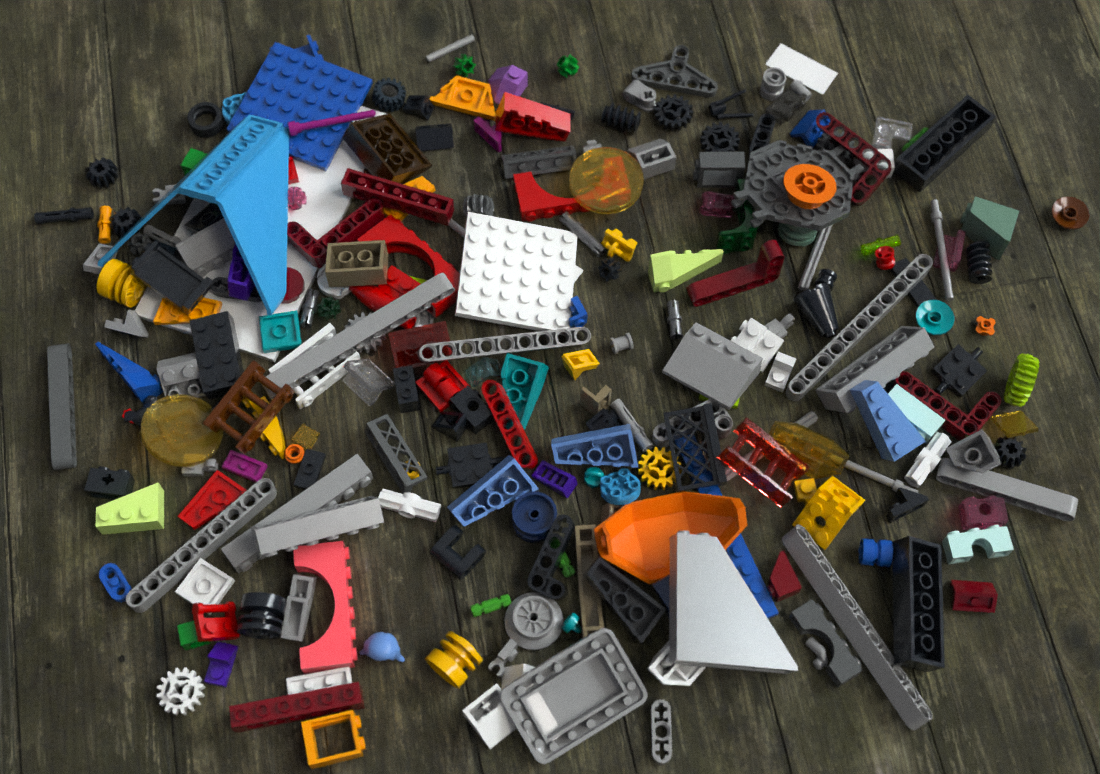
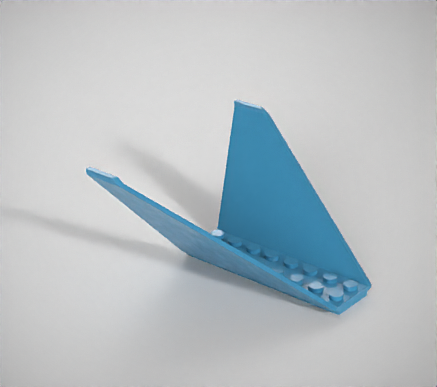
M251 114L243 118L98 261V266L103 267L118 249L176 194L179 193L190 198L215 203L219 206L264 303L267 315L271 316L283 301L287 287L288 209L286 207L288 208L289 129L284 127L281 122Z

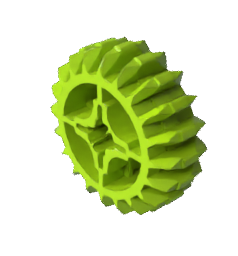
M1023 353L1017 356L1004 389V401L1006 403L1019 407L1026 404L1033 391L1039 371L1038 358Z

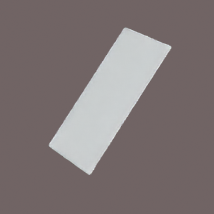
M783 44L778 46L766 63L771 68H780L790 78L802 81V84L821 94H824L838 74Z

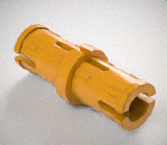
M101 206L99 209L100 218L97 222V227L99 228L98 242L108 244L111 242L110 217L112 208Z

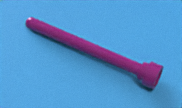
M369 110L300 124L299 122L290 121L288 122L290 136H297L303 130L375 117L376 112Z

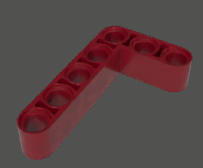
M822 112L816 118L818 129L869 168L852 190L851 201L853 204L863 205L890 174L892 169L891 162L885 155L831 114ZM821 120H830L827 126L820 125ZM839 129L844 131V134L841 137H836L834 135V133ZM856 140L859 142V145L856 148H850L849 143ZM870 151L873 153V157L865 159L863 157L864 153ZM880 163H887L888 168L881 171L878 169V165ZM869 177H873L876 179V182L873 185H867L866 180ZM856 192L864 194L860 200H856L853 197Z
M377 198L368 200L318 240L298 222H289L287 239L314 267L321 268L326 264L328 243L356 242L359 237L385 218L382 202Z
M769 240L761 246L757 262L691 283L687 286L686 291L693 306L698 307L771 283L778 279L785 256L777 240Z
M902 371L900 376L894 379L891 385L893 389L898 384L945 419L941 428L959 441L981 430L1001 403V397L998 393L987 392L971 412L966 415L906 371ZM899 381L904 382L906 385H901ZM915 393H919L922 397L916 396ZM986 401L991 402L993 406L989 405ZM931 405L937 406L938 409H934ZM947 416L952 417L954 421L949 420ZM964 428L968 429L971 433L965 432Z

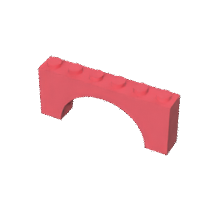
M343 541L298 546V549L293 550L294 566L297 572L311 573L322 578L331 587L335 599L333 620L326 633L315 643L299 648L301 670L304 674L348 666L354 668V661L358 660L357 648H353V640H356V630L351 624V620L355 619L354 607H350V599H353L352 586L349 587L348 579H352L351 568L347 567V559H350L349 547H345Z

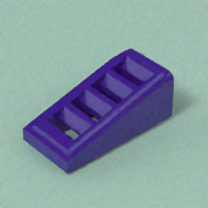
M543 460L532 474V478L565 498L571 495L578 484L575 476ZM546 468H547V469H548L547 473L545 474L544 477H541V475L544 473V471H545ZM553 473H555L554 476L552 477V479L549 481V478L551 477V475H552Z

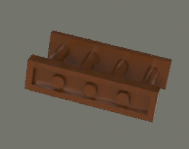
M254 360L203 422L213 432L216 433L221 429L239 443L235 447L244 455L254 447L256 440L282 407L292 399L295 392L287 383L280 388L263 375L266 370ZM256 382H260L276 394L270 404L251 391ZM244 398H248L264 410L257 420L238 407ZM234 413L251 426L244 436L226 423L231 414Z

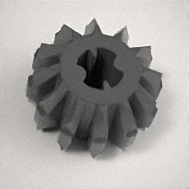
M481 194L467 196L463 203L464 216L467 217L468 212L493 216V199Z

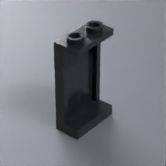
M157 240L152 244L148 243L143 250L142 256L140 258L136 257L130 265L131 275L186 315H189L210 291L213 280L208 277L202 278L161 248Z

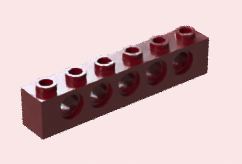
M347 168L341 181L343 195L366 202L377 198L382 202L383 207L443 225H449L454 213V200L452 198Z
M358 681L229 706L231 728L236 733L349 710L363 709L365 707L362 687Z

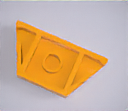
M455 76L450 80L449 84L444 85L440 89V93L435 97L431 96L429 99L435 106L493 121L496 119L491 87L487 83Z

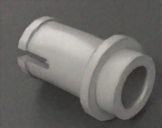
M795 80L790 85L791 92H795L804 102L811 98L812 93L802 85V81Z

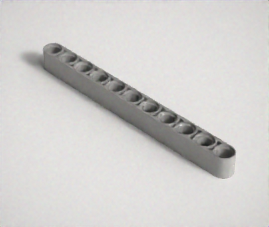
M927 254L917 256L789 382L786 389V397L794 402L801 400L927 275L933 264L932 258ZM881 300H885V301H887L889 304H885V303H883ZM856 325H861L864 329H860ZM844 337L850 338L851 341H846ZM831 350H836L839 354H834ZM818 362H823L826 366H820ZM805 375H810L813 379H807ZM796 387L800 390V392H795L792 390V388Z
M440 273L267 375L266 378L280 388L287 383L294 389L432 306L431 303H437L450 296L455 291V288L445 273ZM262 385L269 398L273 400L276 394Z
M796 525L782 537L783 544L905 724L911 730H917L933 718L931 710L901 666L894 665V656L808 531L803 526Z

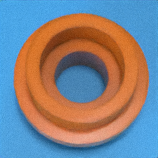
M292 444L286 448L284 456L289 463L297 464L302 461L305 452L302 446ZM297 452L298 456L292 457V454Z

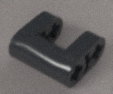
M453 525L432 547L430 554L462 580L482 560L486 550L477 544L464 558L459 555L452 547L459 541L464 531L458 526Z

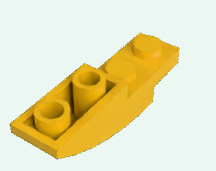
M265 396L261 397V399L270 404ZM248 398L242 400L247 409L250 407L254 411L252 415L257 420L264 410ZM275 416L259 437L263 442L267 440L270 444L268 448L273 455L276 456L278 454L283 460L285 458V441L277 416Z

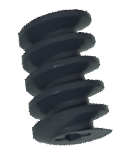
M612 102L610 106L606 105L604 108L601 123L607 121L609 126L614 123L615 128L620 126L621 130L627 128L629 133L634 130V134H636L641 121V112L639 111L635 116L634 109L627 113L628 107L621 111V105L619 104L615 109L614 102Z
M978 241L966 247L968 279L971 283L984 284L992 280L990 275H992L993 271L990 269L992 263H990L991 256H989L991 251L988 242Z

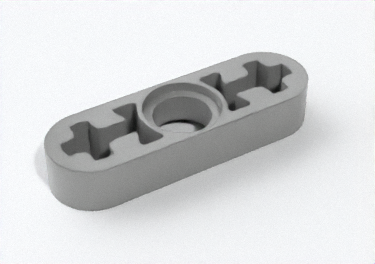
M660 699L655 701L651 707V749L654 762L664 765L670 761L672 756L671 707L667 701ZM662 705V708L667 711L663 713V721L655 723L654 719L659 720V712L655 711V709ZM659 726L665 727L667 729V736L659 738L655 734V729ZM668 741V745H663V751L668 753V755L662 760L656 753L660 750V743Z

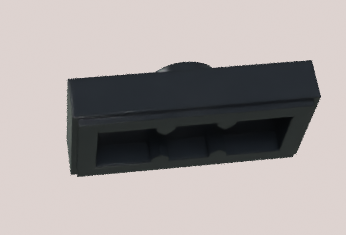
M306 449L294 482L295 488L306 490L318 481L326 458L325 453Z

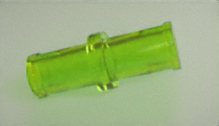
M897 234L884 239L877 238L874 242L862 244L861 251L863 256L875 253L882 246H890L892 248L900 246L901 241Z

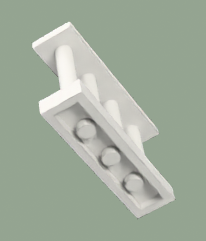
M331 323L326 325L268 370L271 374L335 336V328ZM356 351L353 355L347 356L343 359L344 362L336 368L333 365L326 370L329 373L322 379H319L317 376L309 379L314 385L305 392L300 386L295 387L293 390L298 396L295 399L298 408L301 410L303 407L309 406L316 397L344 375L357 369L361 363L359 353Z

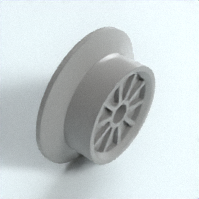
M531 592L517 597L509 605L505 614V628L508 636L519 647L527 650H540L550 646L557 640L562 631L563 615L559 605L552 598L541 593Z

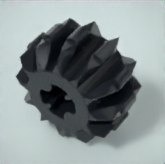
M104 157L101 160L95 158V162H89V167L85 168L86 178L93 187L98 186V188L102 189L103 186L109 188V184H115L114 179L118 178L116 165L110 159L106 160Z
M127 206L123 210L120 207L119 212L113 211L114 216L110 217V227L115 235L123 237L142 217L135 208L131 210Z
M1005 435L1004 438L999 437L996 443L993 444L999 455L1001 468H1004L1006 465L1009 470L1013 469L1014 466L1019 467L1022 461L1026 459L1025 452L1027 448L1021 447L1023 441L1017 442L1016 436L1012 439L1009 435Z

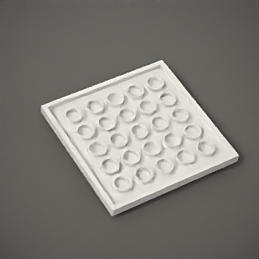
M468 212L455 316L537 331L570 328L568 324V319L571 318L569 306H571L570 302L573 297L578 236L571 231Z

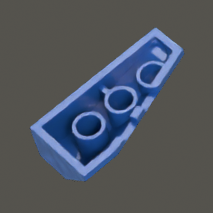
M100 342L95 344L100 353L143 405L147 396L154 395L157 397L163 393L160 379L156 374L152 376L145 368Z

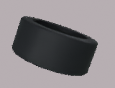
M211 102L198 103L188 112L187 119L191 131L199 137H213L224 126V119L220 108ZM203 114H213L216 116L215 121L210 125L199 126L195 123L197 118Z

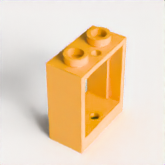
M353 710L301 722L308 764L311 769L363 757L362 750H365L366 746L364 737H360L358 731L359 728H362L360 716H356ZM350 721L355 750L319 759L314 730Z

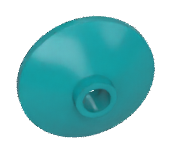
M925 301L916 311L918 326L925 327L928 334H945L954 324L955 317L952 309L942 301Z

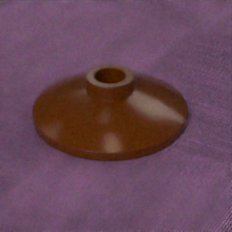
M1066 196L1059 198L1052 206V217L1063 228L1079 229L1089 220L1087 206L1075 197Z

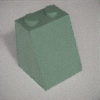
M975 196L972 203L968 202L965 212H963L960 223H962L961 232L974 242H988L990 244V255L1000 260L1011 240L1019 210Z

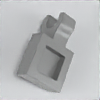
M790 313L780 322L776 318L773 319L765 327L780 338H784L788 333L786 329L794 324L795 318Z
M184 455L181 473L183 476L203 477L204 471L216 472L219 468V463H216V459H206L204 455Z
M510 639L499 652L498 657L489 664L488 670L491 671L493 667L497 666L500 668L497 677H502L504 665L508 661L512 662L518 654V644Z

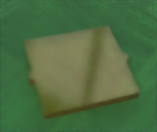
M1021 410L991 416V420L1008 438L1020 435L1025 436V434L1038 432L1039 430Z

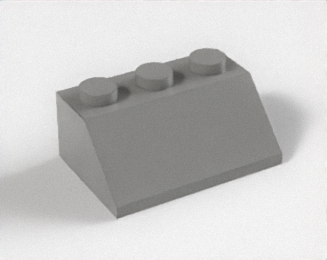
M223 218L175 246L183 263L198 275L204 277L210 271L220 268L226 262L232 260L235 241Z

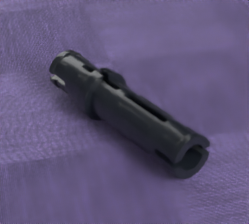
M71 207L69 210L35 212L34 214L37 225L63 221L77 222V220L94 218L92 207L79 209Z

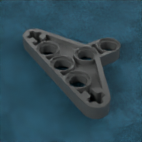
M678 45L674 48L671 60L639 66L632 71V81L634 79L639 80L647 87L706 98L714 97L718 89V85L714 80L687 63L689 49L684 45ZM679 51H682V52H684L686 55L683 56V57H680V56H678L676 53L679 52ZM679 65L682 67V70L676 71L673 67ZM655 76H658V77H660L662 80L659 81V82H656V81H654L652 78L655 77ZM677 80L679 84L672 85L670 81ZM695 83L697 87L689 88L687 84Z

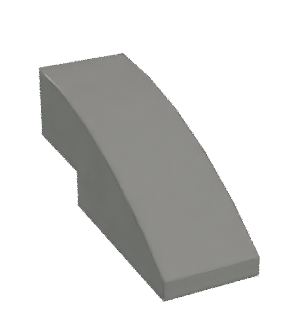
M293 575L290 595L287 597L281 638L297 641L303 640L317 577Z

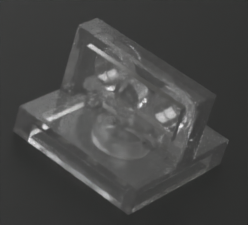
M369 358L350 360L343 366L348 373L342 381L368 406H372L383 390L392 389L395 384Z

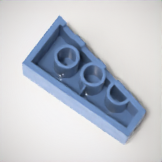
M864 380L850 389L882 459L896 461L926 442L878 381Z
M630 424L553 438L551 441L555 464L612 465L613 467L631 466L632 468H638Z
M508 455L447 508L462 526H466L488 515V513L517 500L521 495L538 490V487L518 462Z

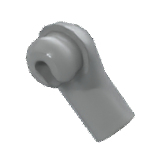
M813 637L809 638L806 646L817 657L813 661V665L818 670H821L828 665L826 649Z

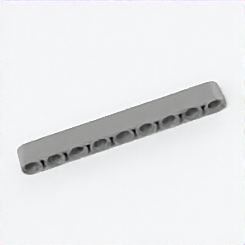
M574 327L430 343L420 347L417 355L420 361L430 363L580 346L589 342L591 333L586 327ZM578 331L583 332L585 336L583 341L577 339ZM559 333L565 335V343H560L558 341ZM540 335L545 336L547 339L545 346L541 345L538 341ZM521 337L526 338L528 341L526 348L521 347L519 343ZM501 340L508 341L509 348L507 350L501 348ZM482 342H487L490 345L488 352H484L481 349ZM463 344L470 346L471 352L469 354L462 352L461 347ZM443 346L450 347L452 351L450 356L442 354ZM424 348L432 351L431 358L426 359L423 357L422 351Z
M268 478L258 480L129 591L126 596V602L130 608L137 613H142L149 609L187 576L200 558L205 560L271 503L277 495L273 482ZM264 488H271L269 492L262 493ZM249 501H255L252 506H246ZM239 514L236 520H230L233 515ZM218 528H223L221 533L215 534ZM202 542H207L205 547L199 548ZM191 555L189 561L183 562L184 557ZM175 569L173 575L167 576L169 570ZM159 583L155 590H150L153 584ZM142 597L141 602L137 605H134V601L137 598Z

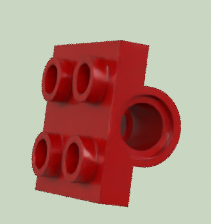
M448 361L430 365L424 371L423 377L415 382L416 386L440 413L450 406V398L468 386V383Z

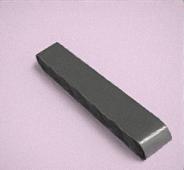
M66 343L48 346L51 462L55 471L76 468L77 466L72 351L70 344Z

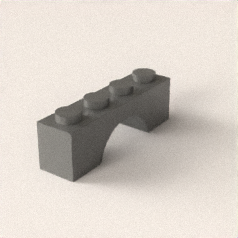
M813 599L792 611L788 618L800 635L812 634L825 641L830 650V663L825 671L836 687L839 688L861 673V663L856 656L851 655L846 641L843 638H839L834 624L830 620L827 621L823 615L822 607L818 603L815 604Z

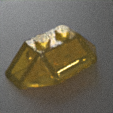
M775 421L767 437V441L779 463L814 479L840 475L849 458V455L834 440L798 423Z

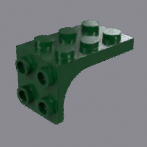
M738 179L735 192L744 189L745 179ZM745 200L741 206L736 208L739 227L733 230L721 231L718 234L715 249H722L723 254L733 251L745 252L753 248L758 227L753 228L750 224V221L754 219L752 213L755 211V208L748 200Z

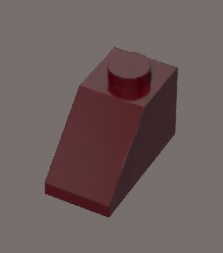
M784 551L779 553L767 583V590L771 598L774 597L776 603L799 594L802 589Z

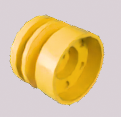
M112 259L104 265L97 280V293L100 296L109 300H115L117 303L130 308L138 304L147 285L131 275V266L117 259Z
M449 631L446 634L448 641L444 639L440 641L445 651L442 652L434 648L425 658V661L446 682L459 689L468 679L463 668L474 671L476 668L473 663L480 665L483 660L466 639Z

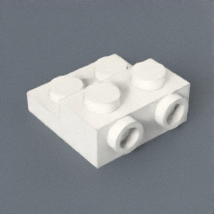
M750 318L749 321L745 320L739 328L741 333L738 337L734 336L731 341L762 357L760 372L763 373L784 340L769 331L764 325Z

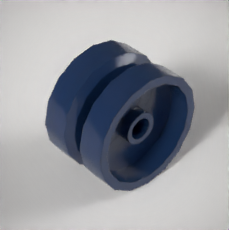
M537 491L527 492L521 495L514 503L512 509L513 529L517 536L526 542L540 543L546 540L557 517L556 505L552 498L545 493Z

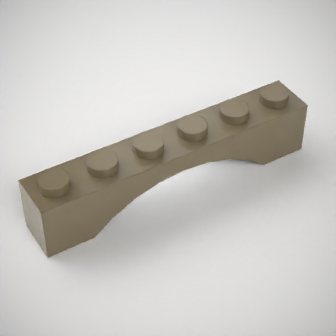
M596 524L575 526L574 532L582 639L598 629L604 628L601 598L583 576L594 560L598 558L594 533Z

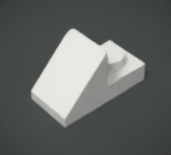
M778 352L764 386L783 393L796 358Z

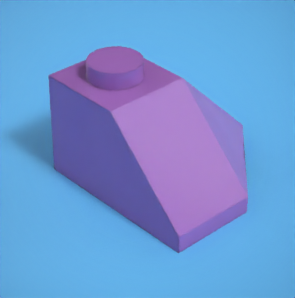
M514 65L497 68L488 81L494 103L499 105L504 92L520 97L528 86V72Z

